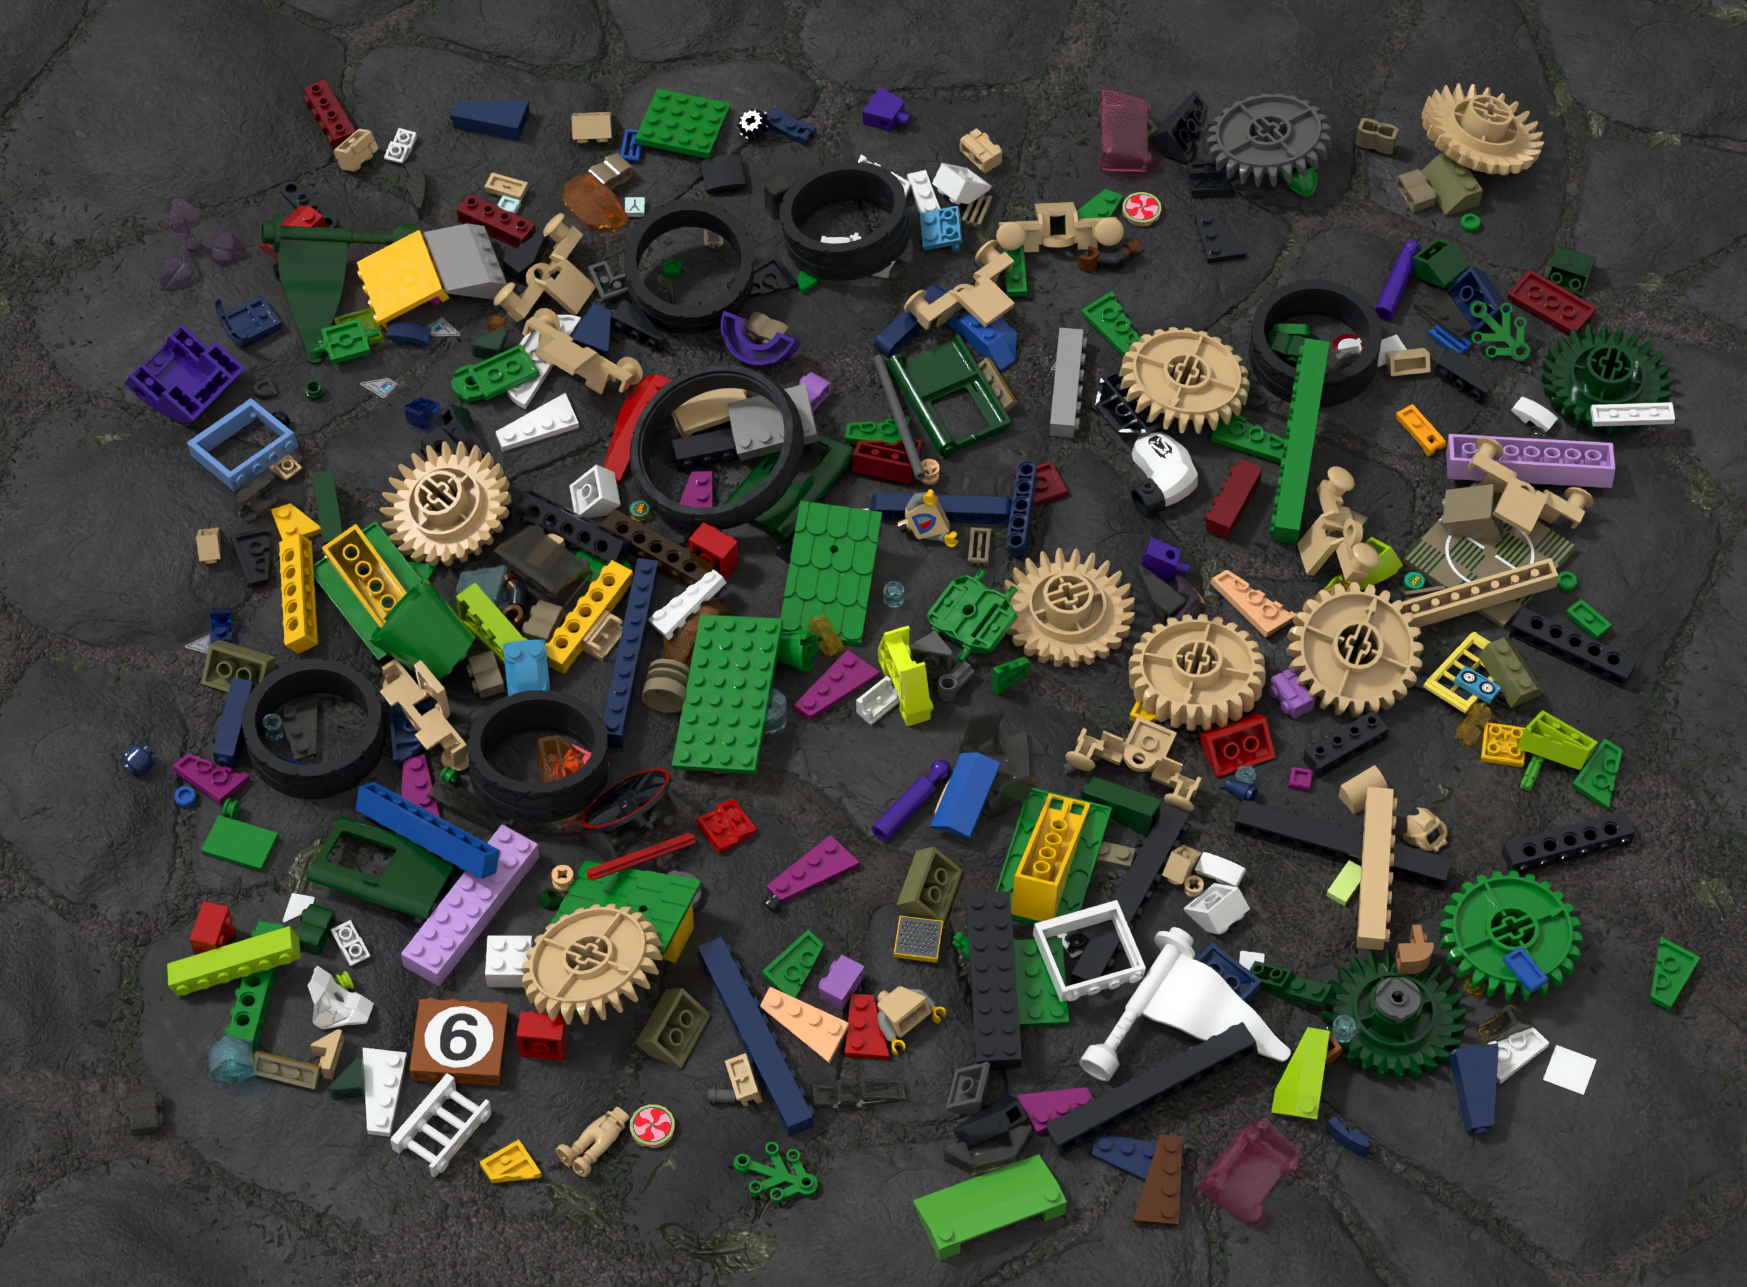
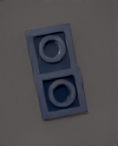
M390 322L385 338L402 345L407 340L426 347L431 328L407 322Z
M1336 1116L1328 1120L1326 1131L1339 1144L1363 1157L1369 1154L1371 1144L1364 1133L1361 1134L1357 1128L1349 1133L1346 1124L1343 1121L1340 1122Z

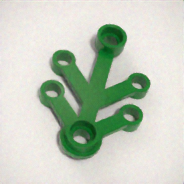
M1473 302L1470 306V313L1474 317H1480L1495 333L1475 331L1471 335V340L1477 344L1485 341H1504L1509 347L1496 348L1493 345H1489L1485 349V354L1491 358L1496 355H1511L1516 361L1526 360L1530 355V347L1524 342L1525 318L1516 317L1513 321L1514 326L1517 328L1515 341L1510 336L1511 304L1502 303L1499 307L1502 313L1501 327L1487 313V307L1483 302ZM1477 305L1481 307V311L1479 313H1476L1474 311V308ZM1508 305L1509 311L1503 312V306ZM1522 319L1523 325L1517 326V320ZM1476 334L1481 336L1479 341L1474 340ZM1519 347L1523 349V353L1521 355H1518L1516 353V350ZM1490 348L1495 349V353L1493 355H1489L1488 350Z
M769 1142L765 1146V1153L771 1158L775 1168L751 1161V1158L746 1154H739L734 1159V1169L739 1174H747L753 1171L771 1177L762 1182L757 1180L750 1182L749 1193L752 1196H759L763 1191L785 1182L792 1185L783 1190L780 1188H773L771 1190L770 1199L773 1203H781L783 1199L797 1193L809 1196L817 1190L818 1181L816 1177L805 1172L800 1162V1153L796 1149H790L786 1154L787 1162L793 1165L796 1175L788 1173L779 1155V1146L775 1142ZM771 1147L776 1149L774 1152L768 1151ZM794 1154L797 1158L791 1159L789 1156ZM740 1160L747 1161L745 1164L739 1163ZM808 1181L810 1185L805 1186L802 1183ZM758 1186L760 1189L754 1191L752 1190V1187ZM775 1193H779L781 1195L779 1198L773 1197Z

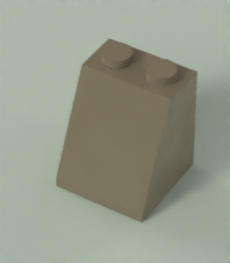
M1494 484L1446 490L1445 499L1442 501L1444 514L1441 515V525L1443 528L1445 527L1448 535L1497 542L1503 541L1504 521L1492 515L1500 500Z

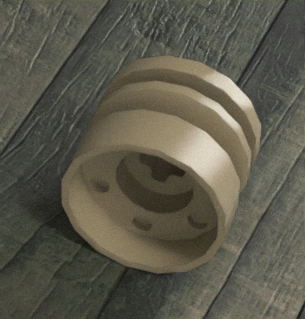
M657 659L651 662L642 693L643 702L653 710L662 713L681 711L683 709L690 669L683 663L672 659Z

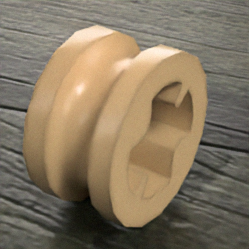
M1194 875L1186 878L1184 883L1185 894L1191 898L1198 897L1203 893V880ZM1190 884H1192V886H1194V884L1198 885L1197 889L1195 887L1194 889H1191Z

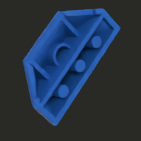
M963 311L948 321V325L984 358H990L999 372L1015 363L1017 332L1001 317L987 327H984L968 311Z

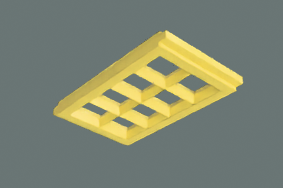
M1476 632L1471 633L1426 680L1423 687L1460 711L1468 712L1480 698L1472 694L1466 701L1453 693L1459 687L1455 684L1449 690L1437 681L1442 676H1445L1454 682L1455 676L1447 672V670L1452 665L1460 670L1465 667L1457 661L1462 654L1476 662L1470 669L1475 670L1479 665L1485 668L1481 660L1468 652L1467 649L1473 644L1483 650L1491 642ZM1489 676V677L1487 678V679L1491 680L1492 682H1494V680L1492 679L1491 676Z

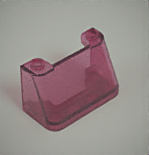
M1102 87L1099 99L1101 115L1100 152L1102 156L1100 170L1146 172L1147 164H1151V153H1148L1147 114H1150V102H1147V99L1110 87Z
M1265 1117L1245 1124L1238 1131L1201 1180L1197 1189L1247 1223L1255 1222L1262 1215L1261 1201L1282 1173L1288 1170L1292 1172L1300 1164L1298 1160L1303 1153Z

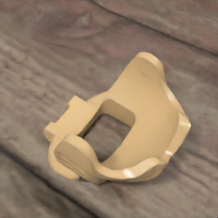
M1417 807L1419 814L1407 816V833H1404L1402 837L1413 846L1437 853L1440 847L1447 844V827L1430 810ZM1437 828L1440 836L1429 845L1427 835Z

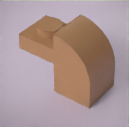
M1412 925L1409 937L1410 943L1398 944L1395 955L1398 975L1420 973L1430 963L1434 944L1433 942L1427 943V935L1423 933L1421 925Z

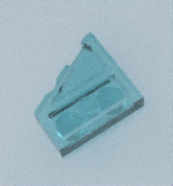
M500 565L499 567L483 568L477 571L461 572L455 592L460 594L473 583H476L496 605L507 566Z

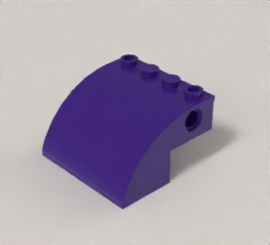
M181 324L169 336L168 340L128 377L124 384L140 399L164 416L179 422L192 423L245 370V367L219 343L215 341L210 347H207L189 329Z

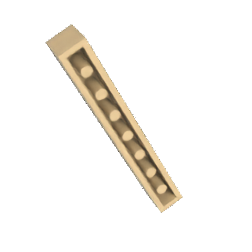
M1549 558L1403 601V607L1399 612L1402 615L1412 613L1414 618L1409 627L1419 628L1557 587L1558 573L1552 559Z
M1367 787L1356 948L1383 950L1384 943L1389 942L1390 929H1386V923H1390L1391 910H1387V904H1391L1392 891H1388V885H1392L1393 872H1389V866L1393 867L1394 853H1390V848H1394L1395 835H1391V829H1395L1396 816H1392V811H1396L1397 798H1393L1394 789Z

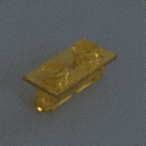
M824 613L812 617L807 622L809 625L808 629L814 631L812 634L817 635V638L820 636L823 638L818 644L829 658L845 648Z
M1475 703L1469 708L1467 718L1457 728L1455 739H1464L1463 743L1468 746L1475 743L1482 732L1476 727L1477 724L1484 728L1492 716V710L1486 707V703Z

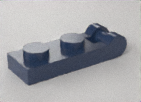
M773 107L766 113L771 123L768 126L770 129L801 145H806L809 137L814 136L817 132L813 125H806Z

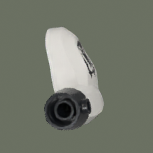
M1153 431L1147 435H1140L1137 438L1132 451L1133 461L1145 472L1148 478L1131 489V498L1137 510L1142 515H1147L1164 509L1166 506L1179 502L1188 496L1198 486V473L1188 451L1171 436L1163 432Z

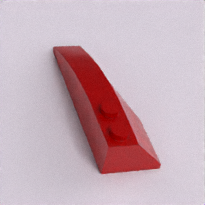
M658 374L642 378L634 386L622 405L603 467L615 472L616 483H621L631 467L630 443L639 416L651 398H654V395L661 388L671 382V379Z

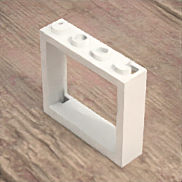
M1117 900L1035 923L1033 936L1060 1002L1066 1000L1074 1001L1080 996L1086 994L1094 995L1100 992V990L1107 988L1115 989L1121 984L1127 982L1135 983L1144 977L1146 967ZM1112 919L1132 968L1065 987L1045 938Z

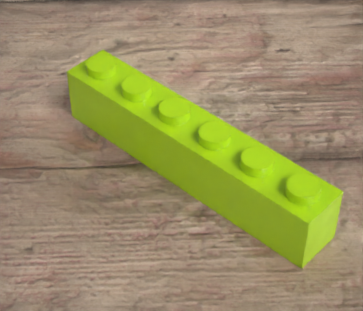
M288 926L168 963V986L177 996L187 995L191 992L227 983L230 980L246 977L256 972L269 970L282 964H289L300 959L299 937Z

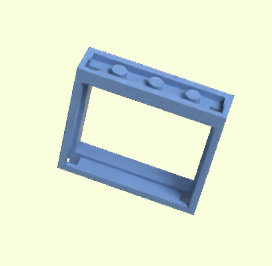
M251 398L187 442L191 456L234 492L298 447L294 432ZM257 418L280 436L231 472L208 453Z

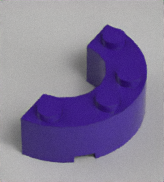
M723 311L721 333L726 347L736 358L745 363L758 367L779 365L788 360L801 344V341L777 332L768 343L757 345L748 336V320Z

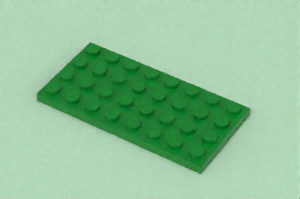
M700 615L672 761L673 769L746 774L757 773L783 628L782 619Z

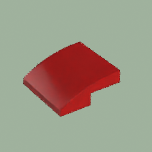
M735 799L716 805L715 811L699 816L695 821L718 854L741 843L757 831V828Z

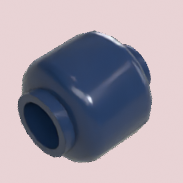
M135 744L123 755L124 763L122 765L132 775L138 774L142 776L153 766L154 759L152 755L154 752L145 744L143 747Z

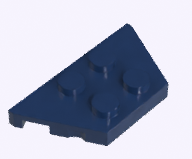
M388 703L394 765H397L426 748L415 736L419 731L409 722L401 705L397 703L391 707ZM418 703L414 706L421 716L432 710L431 705Z

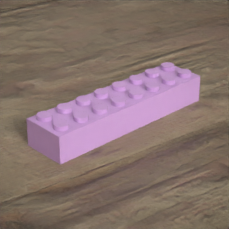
M1449 434L1446 451L1448 479L1482 481L1487 474L1486 472L1475 466L1469 471L1467 467L1471 458L1478 451L1475 441L1480 437H1489L1499 442L1504 450L1503 456L1493 458V460L1516 472V478L1526 483L1612 488L1615 474L1613 443Z
M501 825L488 841V844L500 850L496 874L479 879L470 872L465 871L401 953L405 968L439 987L539 858L537 843L504 825Z

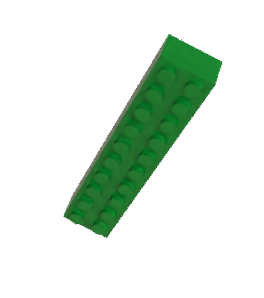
M1305 338V344L1300 345L1270 534H1274L1273 541L1295 545L1298 543L1330 344L1328 341Z

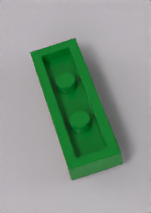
M1024 245L1016 250L1004 249V252L1014 260L1012 270L1008 272L1005 269L1007 296H1027Z

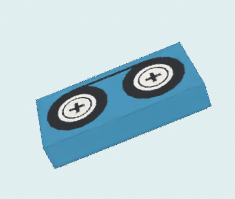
M1467 666L1460 671L1453 682L1488 704L1493 701L1501 690V686Z

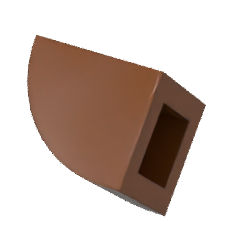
M1331 1032L1329 1034L1325 1061L1328 1066L1343 1052L1342 1047Z

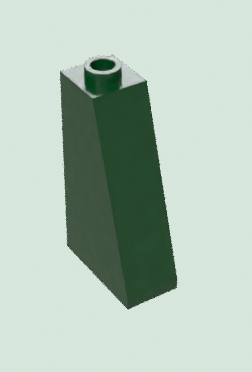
M333 470L312 473L324 546L343 533Z
M1094 776L1081 789L1082 800L1112 807L1110 815L1112 820L1146 838L1160 815L1161 800Z

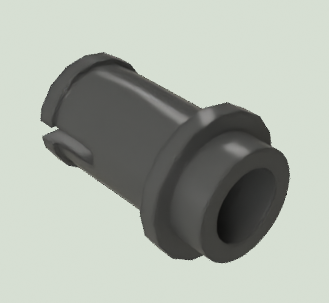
M713 1086V1088L708 1089V1102H712V1104H715V1102L735 1104L734 1089H715V1086Z

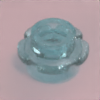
M1242 765L1238 767L1235 776L1238 781L1253 783L1257 774L1253 767Z

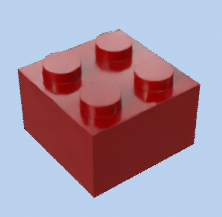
M703 522L689 538L690 552L715 565L716 572L724 580L738 566L737 541L732 536L725 535L716 527L709 526Z
M203 902L190 937L194 955L229 945L230 939H234L236 927L233 925V916H231L228 906Z
M536 1011L521 1012L517 1030L520 1056L564 1061L568 1033L563 1016L558 1014L556 1019L552 1021L548 1014H539Z

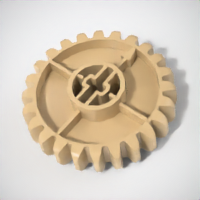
M1352 582L1346 592L1341 584H1335L1331 594L1326 590H1320L1316 595V601L1312 599L1307 600L1303 605L1304 612H1298L1294 617L1293 623L1296 627H1292L1287 635L1288 639L1293 643L1287 647L1286 654L1295 658L1289 665V670L1295 673L1301 672L1296 684L1308 685L1310 687L1308 691L1309 697H1321L1319 706L1321 709L1325 710L1332 703L1335 705L1334 711L1336 715L1341 716L1345 709L1349 708L1353 718H1358L1363 708L1367 714L1371 711L1377 713L1379 706L1384 710H1389L1394 705V699L1402 700L1407 695V688L1412 687L1416 683L1417 677L1414 673L1418 672L1422 667V661L1417 656L1423 652L1424 646L1419 642L1413 641L1418 638L1421 631L1420 628L1409 627L1414 618L1412 613L1402 615L1399 612L1404 604L1401 600H1397L1392 604L1388 602L1390 592L1384 590L1380 596L1375 595V587L1371 584H1368L1364 592H1360L1357 582ZM1350 635V636L1347 638V640L1345 641V643L1343 644V646L1341 647V649L1339 650V647L1341 646V644L1343 643V641H1344V639H1345V638L1342 637V636ZM1359 636L1362 639L1356 651L1357 655L1351 664L1348 660L1354 647L1352 645ZM1371 649V652L1365 659V662H1367L1368 664L1359 665Z
M1186 614L1183 615L1180 622L1173 617L1167 619L1166 627L1162 624H1155L1152 633L1146 632L1141 636V642L1135 644L1133 656L1129 660V685L1134 690L1135 700L1143 703V710L1146 713L1156 712L1155 720L1164 722L1170 719L1171 727L1178 728L1183 723L1186 724V729L1189 731H1194L1196 725H1201L1203 730L1207 731L1211 730L1212 723H1216L1219 727L1227 726L1228 718L1238 721L1242 718V711L1250 712L1254 708V701L1260 699L1262 688L1265 684V659L1263 654L1260 653L1258 643L1250 641L1251 635L1247 631L1242 630L1238 632V625L1234 622L1228 623L1225 626L1221 617H1215L1212 621H1208L1206 614H1200L1197 620H1193L1191 615Z

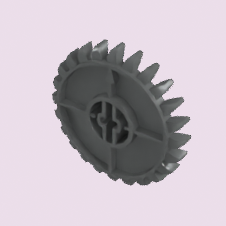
M1266 93L1256 97L1250 96L1246 97L1244 101L1232 103L1233 106L1231 108L1223 109L1221 116L1214 118L1212 127L1207 132V152L1209 151L1210 162L1216 159L1217 171L1219 172L1227 164V178L1230 179L1239 168L1241 184H1244L1250 172H1253L1255 184L1258 187L1262 182L1264 173L1269 175L1272 186H1276L1278 172L1281 171L1287 182L1292 183V168L1294 167L1304 178L1307 177L1305 161L1317 170V155L1326 160V148L1332 149V129L1327 116L1322 114L1321 109L1317 106L1311 107V102L1308 100H1299L1298 96L1294 95L1284 96L1282 93L1275 95Z

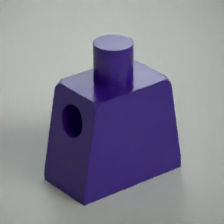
M879 87L863 110L864 125L887 131H893L898 123L908 126L911 120V115L905 113V102L882 87Z
M1151 537L1143 554L1138 575L1171 581L1174 572L1186 575L1190 564L1179 561L1180 549Z

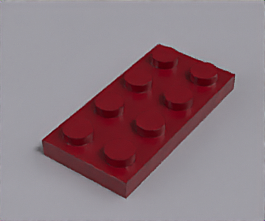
M1530 269L1508 293L1507 297L1510 301L1569 335L1573 328L1578 333L1595 314L1597 309L1592 304Z

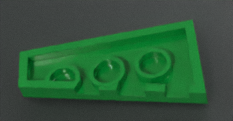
M1112 291L1081 310V315L1123 357L1126 352H1129L1130 346L1134 342H1140V337L1137 332H1134L1130 320L1124 315L1120 303H1117Z
M1232 413L1228 425L1225 424L1221 417L1219 418L1217 428L1212 434L1211 442L1281 463L1284 439L1273 433L1270 435L1257 424L1255 426L1252 425L1241 415L1236 416Z

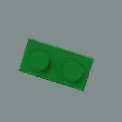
M1582 599L1566 611V615L1596 641L1611 629L1612 624Z

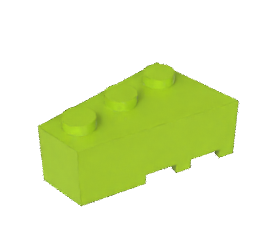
M1542 710L1524 729L1516 748L1582 770L1590 760L1598 742Z

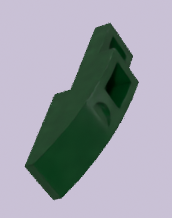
M1255 961L1249 970L1262 980L1263 985L1260 989L1287 1002L1309 1008L1310 1004L1325 1007L1335 991L1330 984L1298 977L1290 969Z

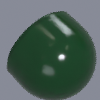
M546 888L541 893L539 899L541 906L546 910L558 908L563 901L560 893L553 888ZM549 896L556 897L557 901L551 899Z

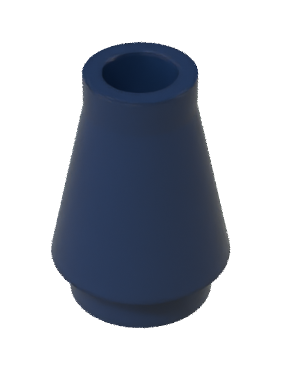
M1229 778L1225 784V790L1241 801H1254L1257 797L1258 788L1252 783Z

